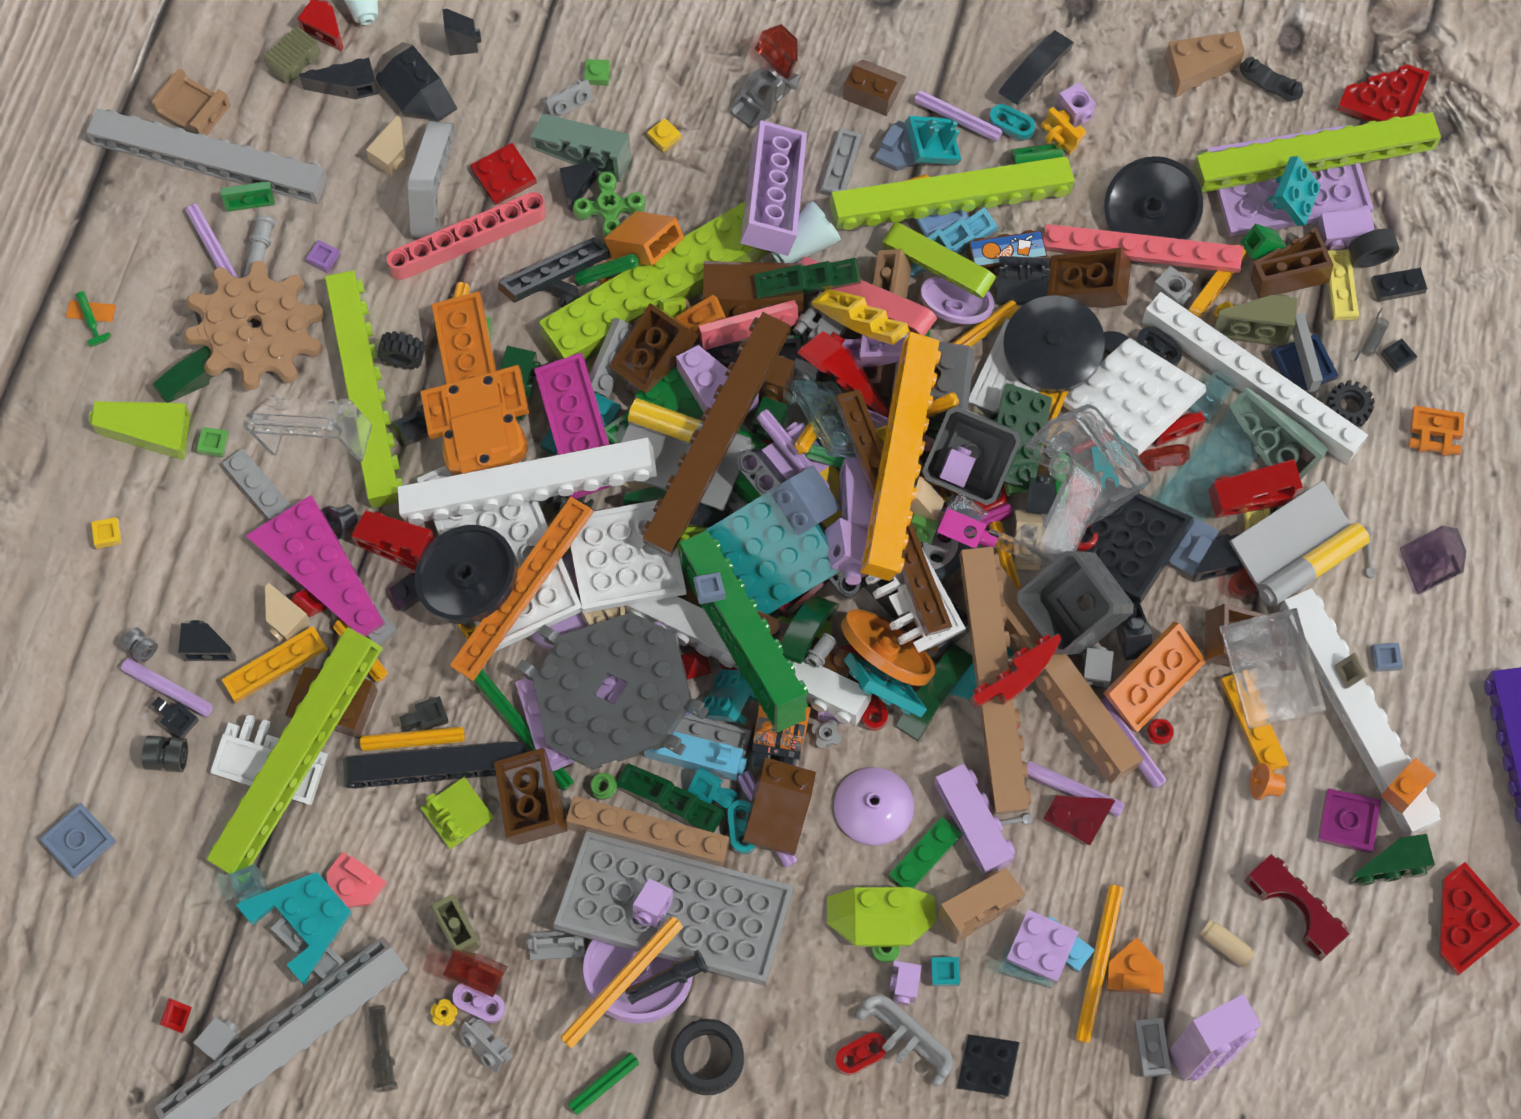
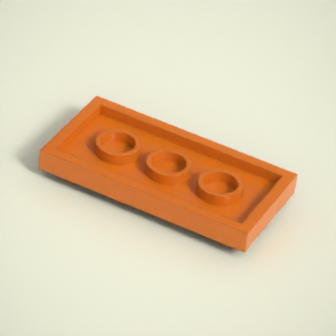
M1173 622L1104 692V695L1130 730L1138 732L1207 661H1204V656L1181 624Z

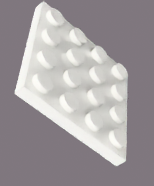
M1129 338L1101 362L1098 370L1086 383L1067 394L1062 406L1129 450L1140 455L1206 392V385Z
M657 500L594 511L570 545L583 613L686 595L678 549L676 548L674 554L670 557L644 544L642 539L644 535L641 534L645 523L647 520L652 521L656 514L653 509Z

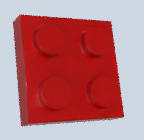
M513 143L470 164L471 170L494 205L537 184L536 177Z

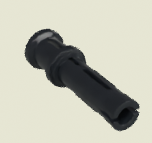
M698 949L694 951V955L681 961L675 960L670 968L627 988L625 993L629 995L627 998L633 1005L677 982L684 984L688 982V978L701 972L705 974L709 970L704 957Z

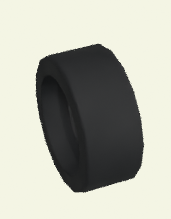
M1383 228L1360 235L1350 243L1348 249L1355 266L1366 268L1390 260L1399 252L1400 247L1393 230Z

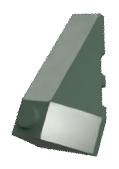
M1248 387L1229 406L1244 432L1250 437L1254 444V449L1257 454H1260L1266 467L1295 459L1300 479H1302L1329 449L1310 431Z

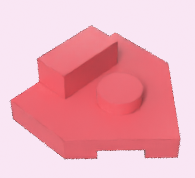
M344 852L341 853L326 873L328 885L348 908L371 905L387 884L373 870Z

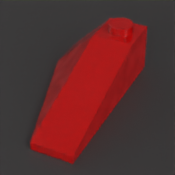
M822 331L798 351V354L820 371L830 376L834 375L836 377L835 380L842 387L851 392L860 390L868 406L882 416L889 417V408L850 349L843 344L845 339L834 331L831 334Z

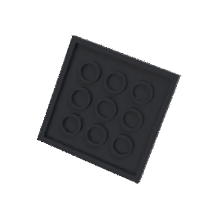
M1106 480L1105 490H1102L1099 484L1092 495L1094 522L1088 528L1078 531V541L1081 543L1090 541L1094 533L1098 534V540L1092 548L1080 552L1096 553L1126 595L1142 603L1193 525L1194 519L1190 515L1122 485L1116 488L1115 482ZM1067 533L1052 554V562L1065 551H1078L1069 545Z

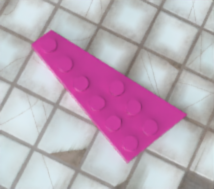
M312 495L246 535L354 631L366 637L385 625L382 616Z

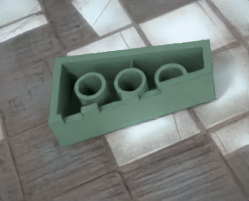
M542 113L530 136L532 149L573 165L594 161L597 163L599 175L602 172H611L617 182L621 181L632 160L629 134Z

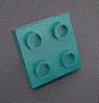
M910 115L905 120L916 162L959 164L962 158L956 140L960 133L959 129H955L957 121H951V119Z
M1293 156L1289 158L1283 175L1276 178L1275 182L1279 183L1276 194L1270 196L1268 202L1273 203L1272 208L1285 210L1297 226H1306L1321 185L1300 157Z
M721 670L715 677L714 685L709 695L703 701L705 704L703 707L709 710L705 718L714 721H729L738 724L741 722L746 724L748 719L741 714V711L747 700L757 701L740 670Z

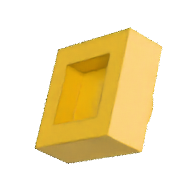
M664 118L647 132V137L662 152H665L681 139V133Z
M117 517L91 522L96 549L122 544L120 523Z

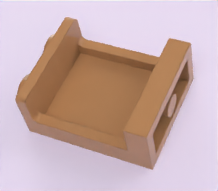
M178 68L175 73L169 76L167 83L160 91L155 93L151 102L156 115L184 129L186 132L202 133L206 136L231 106L225 92L218 89L214 93L188 78L185 71L181 68Z

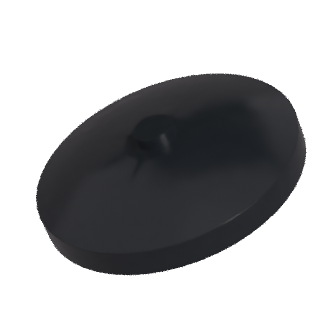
M1144 157L1127 164L1113 177L1105 194L1104 212L1110 231L1189 240L1196 232L1202 219L1203 195L1196 177L1183 164L1166 157Z
M1056 295L1039 297L1020 307L1007 324L1003 342L1005 359L1014 376L1023 384L1047 393L1070 391L1086 383L1098 370L1105 347L1103 328L1096 315L1083 303L1069 297Z
M481 525L459 526L439 535L422 553L415 570L416 593L424 607L433 616L442 621L453 624L476 622L494 613L508 599L516 583L518 564L512 547L497 531Z

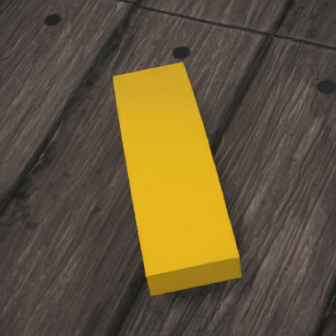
M829 289L812 301L813 307L853 331L881 342L894 345L910 332L907 323L888 319L886 310L867 306L865 297Z

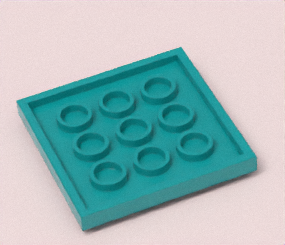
M772 490L707 529L711 537L719 541L723 557L729 558L736 578L740 577L742 579L748 598H753L758 611L767 615L840 572L830 566L829 546L820 526L817 524L798 536L771 496L770 492Z

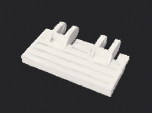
M1008 319L1005 320L969 397L968 406H976L982 412L989 415L999 408L1003 386L1006 383L1039 393L1036 389L1018 380L1007 365L1003 342L1004 333L1009 322Z
M925 553L924 555L953 626L950 630L925 636L901 573H897L892 578L893 582L876 589L872 593L875 599H878L898 590L897 593L889 596V599L901 618L893 621L889 626L893 631L914 621L917 628L902 634L897 638V641L901 645L922 635L923 638L913 642L918 653L928 648L930 649L966 629ZM871 575L865 578L868 585L881 580V578Z
M246 716L239 738H237L240 726L228 722L210 773L251 786L255 775L265 764L269 752L280 739L268 735L270 721H262L255 742L249 741L255 723L254 716ZM319 753L293 796V800L312 805L326 763L327 753Z

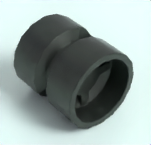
M148 735L146 737L142 750V765L145 770L160 771L165 767L168 772H184L188 759V741L186 738L170 737L166 741L164 736Z

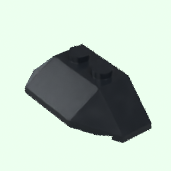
M402 42L383 54L376 75V81L404 114L439 122L457 110V106L441 78L413 45Z

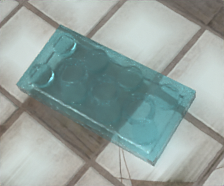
M793 380L789 388L809 423L814 428L828 456L856 457L834 401L837 395L843 394L837 383L832 381Z

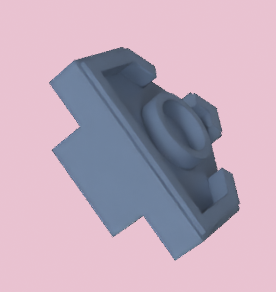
M898 120L895 125L891 126L883 139L881 148L875 156V161L895 171L903 170L908 166L916 164H927L915 161L906 123Z
M1195 518L1193 525L1170 558V563L1194 576L1197 567L1218 535L1219 530Z

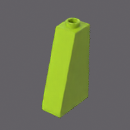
M94 401V408L89 413V423L98 435L185 460L191 414L185 403Z

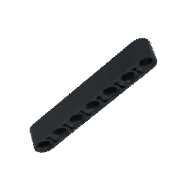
M750 449L742 453L738 458L739 469L761 496L787 480L761 449ZM749 455H753L757 460L755 468L751 467L748 463ZM766 475L773 479L774 484L772 488L768 487L764 482ZM822 522L818 523V525L820 526L821 530L825 535V530L827 528L824 526ZM841 571L829 578L837 589L847 596H852L859 592L866 583L864 576L856 588H852L846 583L845 573Z
M504 742L351 756L343 759L344 787L357 789L456 780L463 777L467 779L496 776L494 762L527 753L526 744L524 742Z

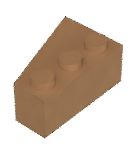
M1235 31L1170 41L1165 59L1175 96L1179 97L1190 88H1197L1211 78L1216 79L1240 67L1245 52L1240 32Z
M1007 868L1001 871L996 869L989 873L984 881L970 885L959 895L941 904L938 918L955 944H957L1022 902L1025 893Z

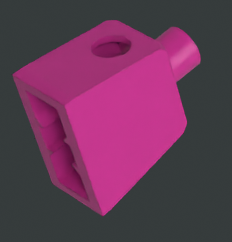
M947 508L937 531L941 535L974 549L978 545L993 547L994 549L999 537L986 531V524ZM966 528L975 529L977 531L975 537L966 536Z

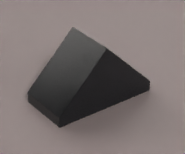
M594 161L559 168L568 209L572 212L574 202L584 197L599 176L598 166Z

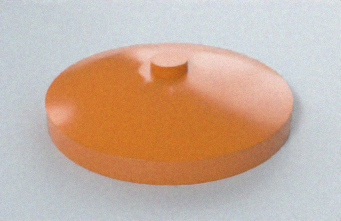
M854 609L847 613L841 622L842 631L849 643L868 662L889 676L907 684L923 686L931 680L935 674V666L925 650L918 653L913 644L915 642L914 639L901 645L897 641V638L906 633L901 628L892 631L889 626L892 622L865 610Z

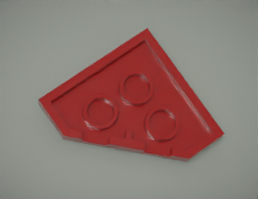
M1406 64L1390 73L1383 72L1372 76L1365 82L1347 85L1337 110L1369 122H1381L1393 117L1403 118L1411 116L1415 113L1430 72Z
M1466 862L1462 863L1442 880L1439 955L1454 973L1459 976L1521 925Z

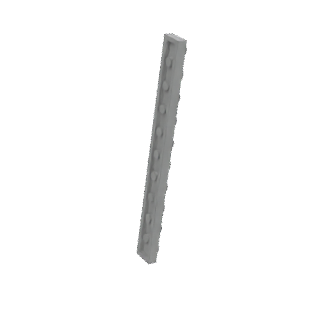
M243 448L222 463L223 467L269 521L292 507ZM375 604L385 625L369 634L368 638L381 646L396 635L398 630Z

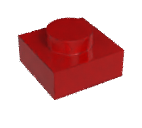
M307 589L294 594L291 600L308 617L321 613L327 608L325 604Z

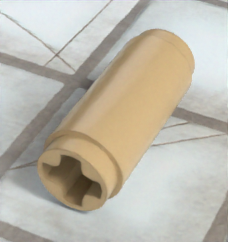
M1211 919L1200 933L1205 941L1237 965H1241L1244 968L1255 954L1250 946L1218 922H1214Z

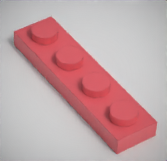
M795 300L700 325V344L704 350L749 338L752 333L749 331L750 325L755 317L760 318L762 312L789 324L790 327L795 326L798 319V306Z

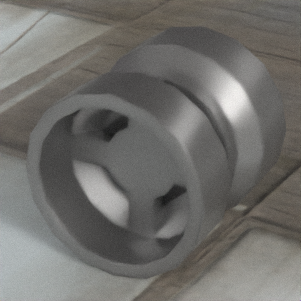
M139 627L128 631L120 643V646L126 652L133 653L134 659L139 663L148 661L158 649V644L152 638H146L145 632Z

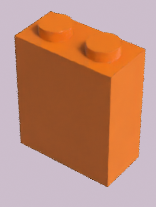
M636 211L608 234L604 240L613 259L633 253L639 258V264L653 266L682 241L684 235L676 217Z

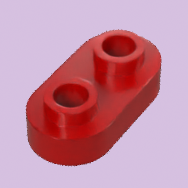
M873 693L871 701L861 717V721L867 729L878 731L887 724L888 712L885 703ZM877 715L879 720L873 722L870 720V716Z
M869 1033L842 1047L837 1052L835 1058L837 1069L844 1075H854L879 1062L887 1053L882 1048L887 1042L881 1034ZM875 1044L879 1050L876 1053H871L868 1050V1046ZM846 1057L854 1059L852 1066L845 1065L844 1059Z

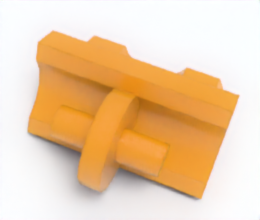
M1052 107L1048 109L1047 117L1040 125L1048 133L1045 141L1048 144L1056 141L1070 155L1075 152L1078 144L1083 140L1086 130L1081 125L1073 127L1069 123L1070 115L1064 109L1057 111Z

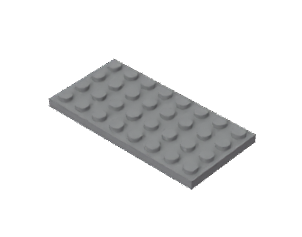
M586 831L554 922V929L638 952L661 926L673 916L681 922L683 927L656 957L670 961H681L694 955V951L699 949L709 971L766 986L794 886ZM648 879L654 880L673 890L672 904L657 929L650 925L644 926L633 917V904Z

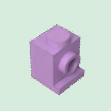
M894 961L892 972H897L898 974H892L890 991H895L893 1002L904 1006L910 1005V1002H916L922 965Z

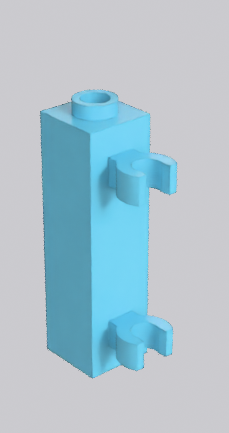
M675 731L673 735L681 738V743L686 746L681 756L665 747L644 751L645 758L694 771L702 767L717 777L736 782L738 775L744 773L747 759L743 758V749Z

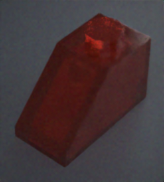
M780 24L762 31L755 50L785 79H789L798 61V41L787 28Z
M454 949L443 975L490 997H494L508 966L484 955Z

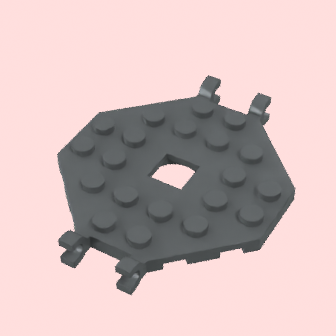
M632 612L563 635L558 634L546 625L542 627L539 634L545 638L544 641L554 646L539 670L522 659L516 669L522 672L521 675L524 678L534 681L545 740L550 749L591 770L603 767L602 764L615 760L620 762L639 756L638 753L652 748L657 750L665 747L680 756L682 755L686 746L681 743V738L673 735L674 731L687 711L703 720L709 710L703 707L705 704L702 701L692 699L683 660L679 651L678 639L674 632ZM610 676L628 683L615 704L596 696L604 680Z

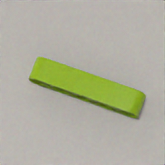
M894 222L882 241V244L889 250L902 249L911 262L978 298L983 299L996 279V276L989 270L901 223Z

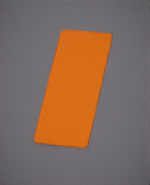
M69 301L66 318L85 320L78 301ZM89 302L96 321H113L115 304Z

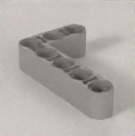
M429 121L408 182L410 232L412 238H422L439 231L437 190L453 145L454 123Z

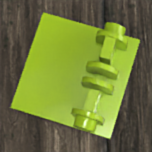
M465 777L436 796L434 793L429 795L425 799L427 803L420 807L450 850L495 819Z

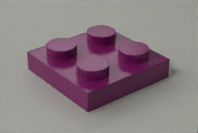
M1328 788L1325 793L1317 841L1371 854L1374 848L1381 800Z

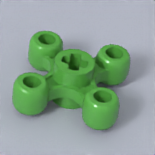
M602 172L598 176L597 185L602 193L597 200L589 201L586 198H579L573 204V212L577 219L587 220L592 215H600L605 220L602 226L604 237L620 225L617 219L622 212L627 211L633 214L636 211L644 212L646 208V200L641 193L634 192L628 197L621 198L614 192L617 181L611 172Z

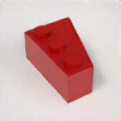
M1295 459L1232 477H1219L1214 480V483L1208 489L1215 517L1221 518L1283 506L1296 497L1303 489Z
M365 510L351 536L355 546L413 571L416 570L417 563L426 547L434 540L431 529L390 518L380 512L375 511L373 513Z

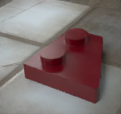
M1056 795L1043 819L1084 843L1091 845L1116 800L1113 798Z

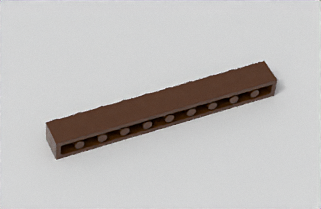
M762 312L760 318L755 317L749 328V331L752 332L748 340L743 339L737 351L740 355L736 363L731 362L725 373V376L728 377L725 384H719L713 396L716 401L712 408H706L701 419L704 423L700 431L696 429L689 441L692 444L688 453L683 452L677 464L680 468L676 476H670L665 486V489L668 491L664 499L660 497L657 500L653 509L656 513L652 521L647 520L641 531V534L644 535L642 538L644 544L670 557L674 554L790 334L789 324L765 312Z

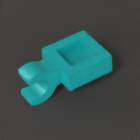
M702 767L696 771L688 789V792L697 795L700 800L709 804L715 800L727 809L738 796L736 791L730 788H722L723 780Z

